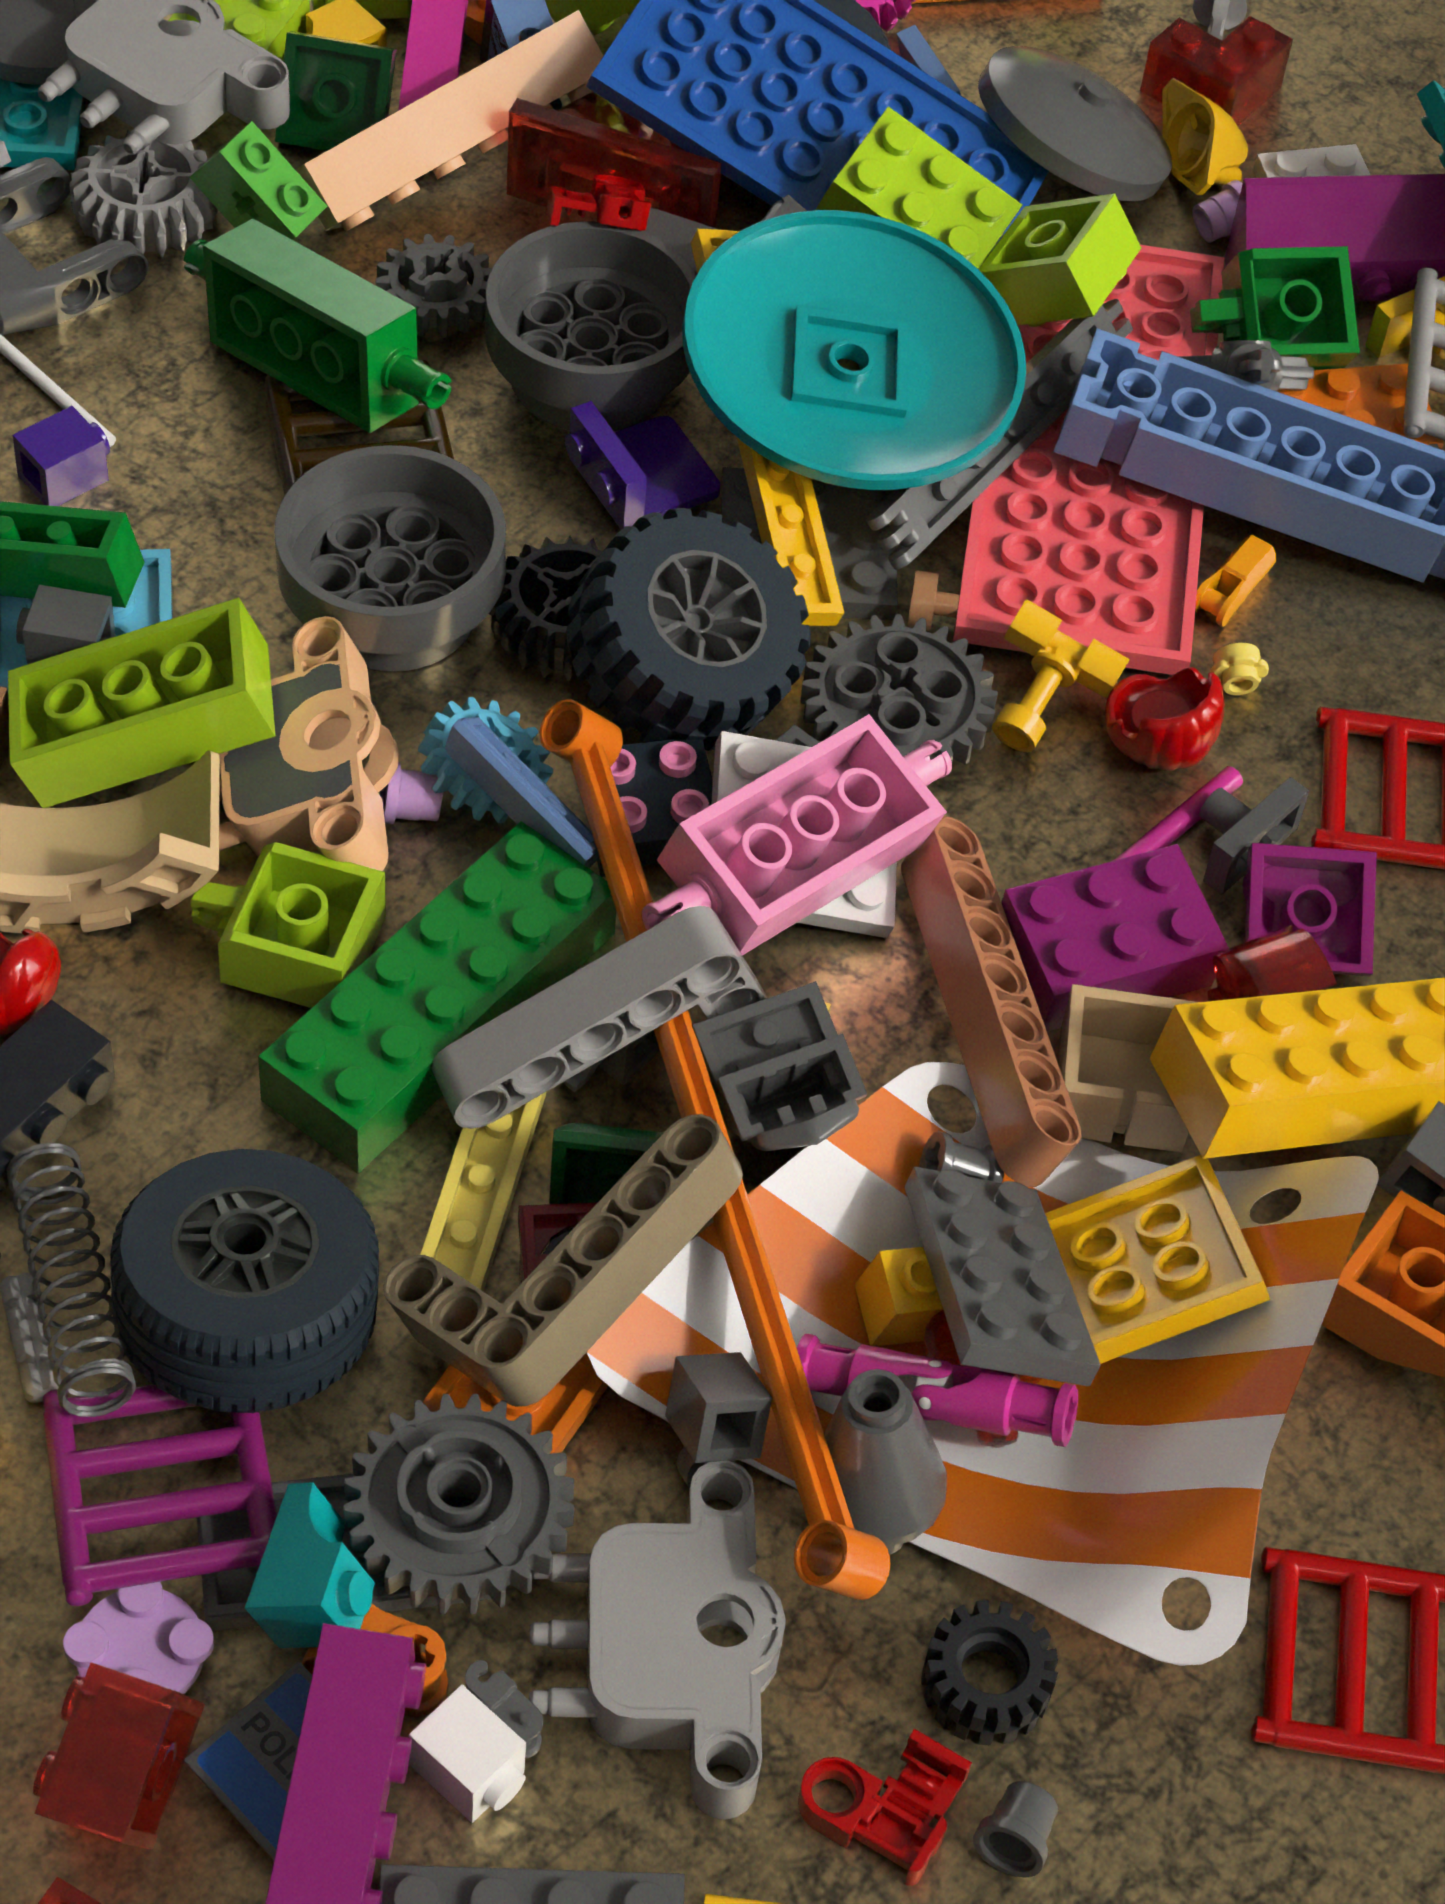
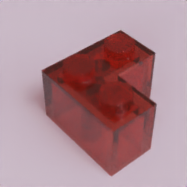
M1249 16L1223 40L1214 37L1198 26L1179 17L1150 42L1140 91L1162 103V89L1174 78L1219 105L1239 126L1281 88L1293 39L1252 16Z

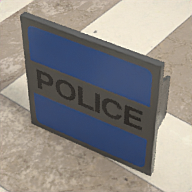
M299 1661L184 1759L187 1766L273 1860L275 1859L312 1674Z

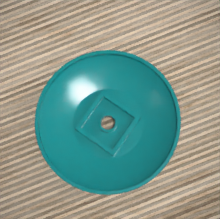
M813 210L780 215L758 222L726 240L709 256L692 283L685 305L682 323V342L686 363L701 397L714 415L737 438L763 457L790 471L824 483L867 490H897L919 487L954 476L973 466L1001 441L1010 428L1021 403L1026 380L1025 349L1015 318L1003 297L980 270L961 254L922 231L887 218L841 210ZM849 359L855 361L861 370H847L841 367L837 360Z

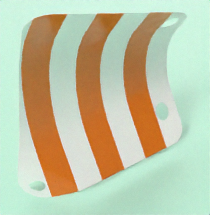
M925 1062L908 1068L858 1105V1116L852 1122L818 1145L804 1148L747 1194L796 1348L804 1334L816 1335L822 1344L857 1350L861 1344L870 1345L854 1284L879 1251L923 1247L904 1187L913 1167H919L926 1142L934 1132L941 1131L950 1134L956 1143L979 1149L989 1144L991 1145L965 1065L949 1062ZM939 1085L953 1086L970 1099L976 1112L975 1126L970 1131L964 1133L951 1132L934 1120L927 1104L928 1094L934 1087ZM1080 1139L1075 1148L1043 1184L1028 1188L1037 1190L1044 1212L1047 1213L1161 1170L1169 1165L1154 1163L1124 1154L1093 1140ZM1361 1156L1333 1157L1244 1171H1214L1262 1275L1270 1300L1101 1363L1090 1386L1075 1384L1076 1389H1078L1077 1415L1072 1436L1066 1447L1054 1445L1051 1437L1012 1430L1008 1436L956 1426L944 1420H924L947 1471L946 1501L933 1526L910 1541V1543L988 1577L1096 1633L1157 1661L1179 1666L1202 1665L1220 1657L1235 1645L1247 1623L1250 1579L1259 1506L1266 1468L1279 1430L1379 1181L1378 1169L1370 1159ZM1004 1172V1178L1002 1183L1005 1181L1015 1182L1013 1179L1008 1177ZM1283 1188H1292L1299 1191L1301 1203L1289 1216L1269 1224H1258L1250 1218L1251 1208L1264 1195ZM714 1222L688 1242L587 1351L596 1375L621 1397L667 1422L665 1413L676 1356L741 1352L765 1387ZM948 1323L934 1340L875 1346L941 1359L952 1365L966 1366L960 1363ZM911 1374L898 1376L910 1392H912L916 1387L918 1376ZM1019 1374L1020 1381L1059 1389L1064 1384L1061 1381ZM811 1391L823 1432H825L841 1396ZM770 1407L761 1457L742 1459L741 1461L797 1489L772 1407ZM1190 1577L1198 1580L1206 1587L1210 1596L1211 1609L1209 1616L1202 1626L1194 1630L1183 1631L1174 1628L1166 1621L1162 1610V1597L1165 1588L1172 1581L1178 1578Z

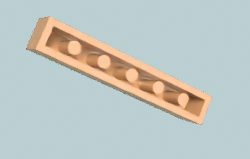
M577 10L303 164L296 171L327 205L318 215L325 230L339 222L342 223L346 231L352 229L374 216L369 205L387 196L391 205L396 204L420 190L415 179L432 170L438 180L466 164L461 153L473 146L478 145L483 154L510 139L506 128L522 119L526 127L529 128L555 113L550 104L554 100L567 94L571 103L593 92L586 87V84L603 58V54L580 11Z

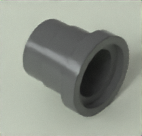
M1017 1781L1009 1784L1002 1799L997 1803L993 1814L983 1818L974 1833L973 1844L977 1853L993 1868L1011 1876L1026 1878L1040 1873L1048 1857L1046 1841L1058 1813V1805L1055 1799L1046 1790L1033 1783Z

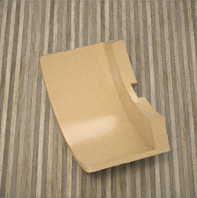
M208 750L196 763L170 781L135 796L108 803L67 808H36L0 803V931L22 934V930L30 929L34 932H40L41 924L80 923L83 933L130 924L131 913L160 903L165 909H169L192 896L206 885L219 871V754Z

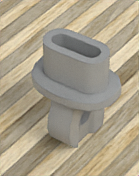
M1194 0L1192 7L1197 20L1202 25L1208 27L1205 45L1221 47L1223 31L1239 25L1247 13L1246 0Z

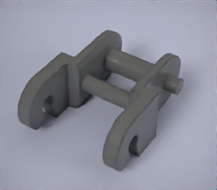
M484 1660L472 1663L465 1674L466 1688L526 1742L525 1759L536 1755L542 1743L540 1732L544 1722L539 1709L517 1689V1684L503 1670L492 1674L488 1681L481 1682L478 1678L487 1673L488 1664Z

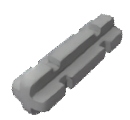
M24 1272L18 1276L4 1278L0 1284V1290L24 1397L31 1403H39L43 1401V1396L47 1392L58 1389V1385L54 1382L53 1378L54 1364L48 1357L47 1348L49 1342L43 1335L42 1326L44 1321L38 1314L37 1304L39 1299L33 1292L32 1282L34 1278L30 1273Z

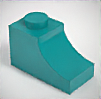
M313 1482L288 1484L245 1605L247 1612L279 1648L318 1647L323 1623L360 1629L364 1616L368 1613L372 1604L375 1582L343 1544L344 1520Z

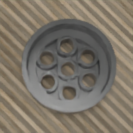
M596 221L571 222L540 229L510 246L499 257L489 274L485 305V341L488 353L498 371L511 383L512 389L519 401L539 419L556 427L570 430L571 408L592 401L613 431L634 426L654 414L663 404L667 395L678 387L690 373L682 342V323L686 301L696 273L679 252L664 241L644 231L605 225Z
M392 445L372 446L344 452L319 463L301 476L288 490L277 512L274 530L277 576L281 594L286 604L302 624L323 616L334 617L340 621L364 658L367 669L408 671L429 666L448 657L464 644L473 629L491 612L501 595L506 576V523L501 504L493 490L478 474L457 460L443 454L417 447Z

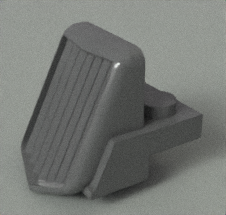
M816 981L692 1025L713 1089L729 1129L740 1137L741 1142L747 1140L759 1150L773 1151L818 1145L852 1122L859 1113V1106L856 1100L865 1098L868 1095L843 1034H837Z

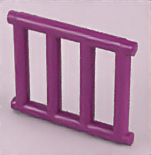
M152 1384L136 1387L131 1399L122 1407L109 1414L96 1417H79L66 1412L59 1405L57 1389L51 1390L43 1396V1418L60 1567L66 1602L69 1605L82 1606L89 1603L93 1598L92 1593L253 1566L259 1568L277 1517L259 1412H231L232 1427L76 1451L73 1425L194 1407L196 1405L188 1404ZM119 1389L116 1392L98 1397H68V1393H66V1399L75 1405L92 1406L116 1398L125 1389ZM238 1455L242 1481L83 1506L80 1479ZM247 1510L251 1537L90 1563L87 1535Z

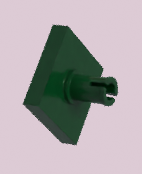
M295 31L287 32L283 62L289 70L290 114L286 122L276 128L275 142L328 151L389 117L397 49Z

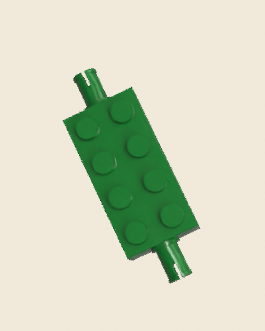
M255 219L241 224L210 242L203 239L196 240L186 250L183 261L188 264L184 265L185 270L206 281L210 342L267 375L284 382L288 387L368 433H372L417 406L419 401L430 409H437L448 399L452 386L448 385L452 382L451 378L447 374L439 372L418 360L416 307Z

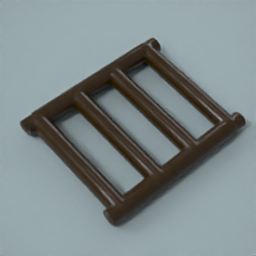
M419 360L424 364L430 366V364L427 361ZM267 375L264 379L265 397L284 496L304 473L319 463L355 449L385 445L408 446L434 451L454 459L442 407L430 409L420 401L417 406L377 430L423 425L425 438L299 450L297 437L365 430L332 411L292 414L290 402L311 399L272 376Z

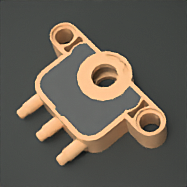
M323 616L314 618L306 622L293 638L292 651L295 672L271 679L276 736L219 754L221 773L219 776V802L223 801L226 816L230 820L219 824V851L245 842L251 851L259 857L263 846L278 842L307 851L319 850L322 855L335 861L351 862L383 871L388 863L389 853L383 801L378 793L389 784L398 768L400 751L390 730L380 723L376 708L371 702L366 662L341 622L334 617ZM370 753L369 761L363 769L362 760Z

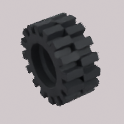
M980 1600L975 1602L972 1614H969L965 1605H962L953 1610L950 1622L946 1618L940 1621L936 1627L934 1637H931L921 1677V1685H926L923 1697L927 1707L937 1704L938 1708L935 1719L942 1727L951 1719L957 1723L954 1736L964 1741L967 1738L969 1729L979 1732L978 1745L991 1746L993 1736L997 1733H1000L1003 1744L1016 1740L1019 1729L1025 1735L1032 1731L1036 1726L1038 1717L1043 1718L1048 1707L1058 1672H1055L1058 1663L1056 1648L1047 1650L1051 1636L1045 1627L1035 1633L1032 1631L1036 1618L1025 1610L1018 1621L1010 1617L1013 1604L1001 1601L998 1613H989V1600ZM979 1651L996 1653L1012 1663L1016 1671L1017 1682L1009 1691L1002 1694L982 1692L966 1681L962 1671L963 1661L969 1655Z

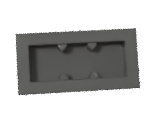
M1289 777L1255 808L1251 809L1222 787L1216 789L1204 802L1199 813L1200 818L1223 834L1213 843L1203 881L1223 895L1245 875L1247 871L1248 848L1252 843L1280 845L1298 829L1310 790L1292 777Z

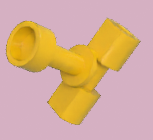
M1027 599L1018 611L1003 639L1034 656L1031 664L1037 675L1020 704H1005L992 725V730L1000 741L1021 752H1032L1043 736L1046 725L1040 715L1058 686L1070 687L1077 681L1107 699L1130 660L1094 638L1089 647H1086L1057 629L1062 619Z

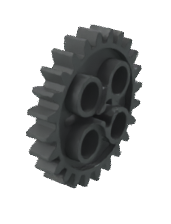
M896 614L892 626L884 627L881 620L876 615L871 616L869 629L864 630L854 621L848 622L846 637L831 631L827 647L815 646L813 661L806 662L800 703L805 705L803 720L804 723L814 724L812 737L817 741H823L865 716L870 715L902 756L917 749L927 740H935L942 747L929 756L930 760L947 751L951 763L955 759L958 762L967 764L970 760L972 748L982 750L986 733H990L992 730L998 695L997 691L991 689L994 674L990 671H981L984 660L982 654L966 656L968 646L966 638L953 643L946 641L949 629L946 626L941 627L932 634L926 632L925 618H920L914 627L910 628L905 627L901 614Z

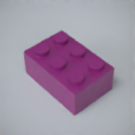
M1178 844L1005 889L1001 901L1047 1032L1061 1028L1072 984L1170 998L1212 986L1229 949Z

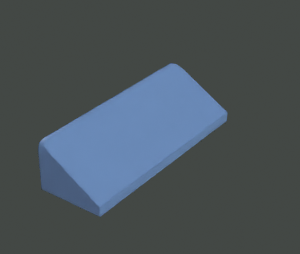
M479 717L461 718L452 725L445 745L448 755L516 824L522 821L590 869L600 858L592 831Z

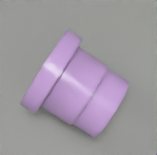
M1233 180L1224 184L1220 193L1207 198V200L1193 207L1194 223L1205 241L1211 243L1230 235L1243 184L1239 180Z
M398 762V768L389 784L380 791L385 824H394L395 819L437 822L443 793H435L432 790V787L438 780L437 775L401 769V764Z

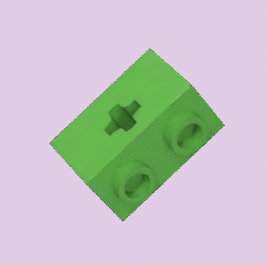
M253 121L222 145L189 177L234 228L251 219H255L294 240L327 207L324 201Z

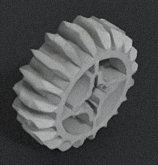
M127 130L125 138L116 139L112 136H106L104 146L89 145L88 155L77 158V167L75 172L71 173L72 181H70L72 212L75 215L76 222L80 223L84 236L94 237L98 245L110 239L130 241L143 255L145 252L156 251L163 258L166 249L173 247L184 252L187 240L193 242L202 238L204 230L213 228V220L216 217L215 214L218 213V209L189 178L207 161L206 152L195 150L191 141L175 145L163 144L154 140L145 149H141L135 155L128 154L123 148V140L130 135V131Z

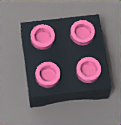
M685 738L622 745L617 760L610 767L642 866L659 863L657 859L679 823L712 804L713 779L703 740H685ZM599 858L597 864L600 876L606 877Z

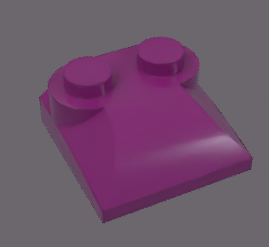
M1252 843L1248 848L1247 871L1242 883L1243 894L1246 899L1245 967L1370 977L1373 974L1377 852Z

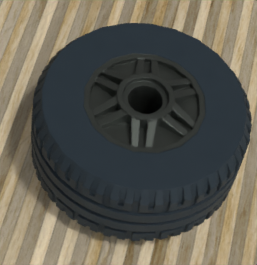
M235 1149L208 1153L179 1163L151 1181L133 1198L129 1206L125 1208L122 1219L118 1221L115 1233H113L110 1252L113 1317L117 1319L120 1330L117 1338L127 1345V1358L134 1364V1368L145 1375V1378L150 1383L156 1385L157 1388L188 1404L218 1412L256 1413L281 1409L322 1392L329 1385L335 1383L348 1373L352 1368V1364L356 1363L362 1356V1352L366 1350L369 1339L374 1331L378 1301L379 1242L371 1216L363 1208L362 1202L355 1196V1193L340 1180L302 1158L270 1150Z

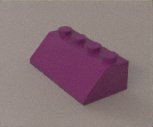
M1445 174L1244 178L1225 252V266L1230 263L1238 252L1252 248L1348 246L1354 302L1388 301L1414 290L1417 283V273L1420 269L1432 268L1436 270L1438 274L1437 279L1445 276Z

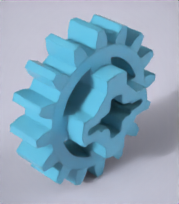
M468 697L462 708L454 701H450L442 713L436 712L423 732L425 737L418 746V752L427 756L420 767L422 773L437 775L438 780L432 787V790L435 793L449 791L454 796L451 801L453 809L457 810L465 803L472 807L474 819L480 821L486 811H491L498 823H504L508 817L506 812L446 752L445 745L452 725L461 718L479 717L545 785L553 774V768L543 763L550 754V751L541 745L533 743L534 738L539 732L536 727L522 729L518 725L520 713L516 710L506 717L500 714L498 702L494 700L490 702L486 709H481L474 697Z

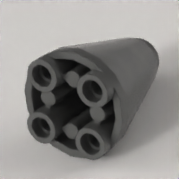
M873 1369L865 1371L854 1378L851 1384L848 1385L824 1435L854 1528L879 1538L886 1545L889 1554H893L902 1547L903 1543L914 1540L935 1523L946 1501L947 1471L914 1398L903 1381L894 1373L886 1370Z

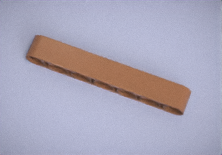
M943 816L922 846L905 857L901 863V873L995 1158L1000 1168L1015 1182L1026 1187H1037L1043 1184L1079 1143L1082 1137L1081 1128L981 843L976 834L964 823L952 817Z

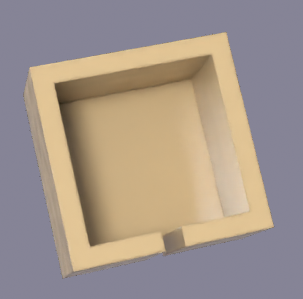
M1072 984L1061 1026L1058 1065L1081 1128V1139L1111 1143L1113 1133L1116 1132L1124 1134L1123 1145L1182 1153L1188 1130L1149 1058L1174 1005L1198 1002Z

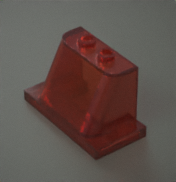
M595 92L576 99L558 110L517 98L510 108L508 122L507 195L547 207L550 187L565 188V172L593 180L594 175L597 174L614 175L641 183L646 191L645 197L659 202L658 210L716 228L719 186L724 178V175L721 174L720 162L685 151Z

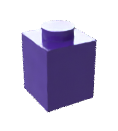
M73 406L12 435L17 475L44 505L60 506L109 481L106 456L110 453L108 439L98 424L95 422L89 424Z

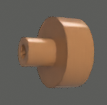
M915 570L907 627L913 628L920 618H925L926 632H930L933 615L956 618L959 594L937 591L939 573Z

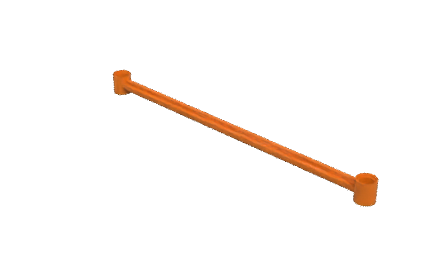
M572 699L561 700L554 704L545 714L540 726V742L546 750L571 764L626 942L647 931L642 919V910L646 905L654 902L610 768L621 752L623 743L622 732L616 724ZM687 1010L654 1029L680 1116L684 1118L689 1115L702 1114L711 1117L718 1123L733 1150L698 1039L692 1026L690 1014ZM741 1180V1184L735 1193L712 1218L766 1390L772 1397L771 1407L809 1525L803 1530L796 1542L794 1566L798 1576L809 1585L855 1600H866L876 1595L886 1583L890 1571V1555L883 1541L854 1528L743 1180Z

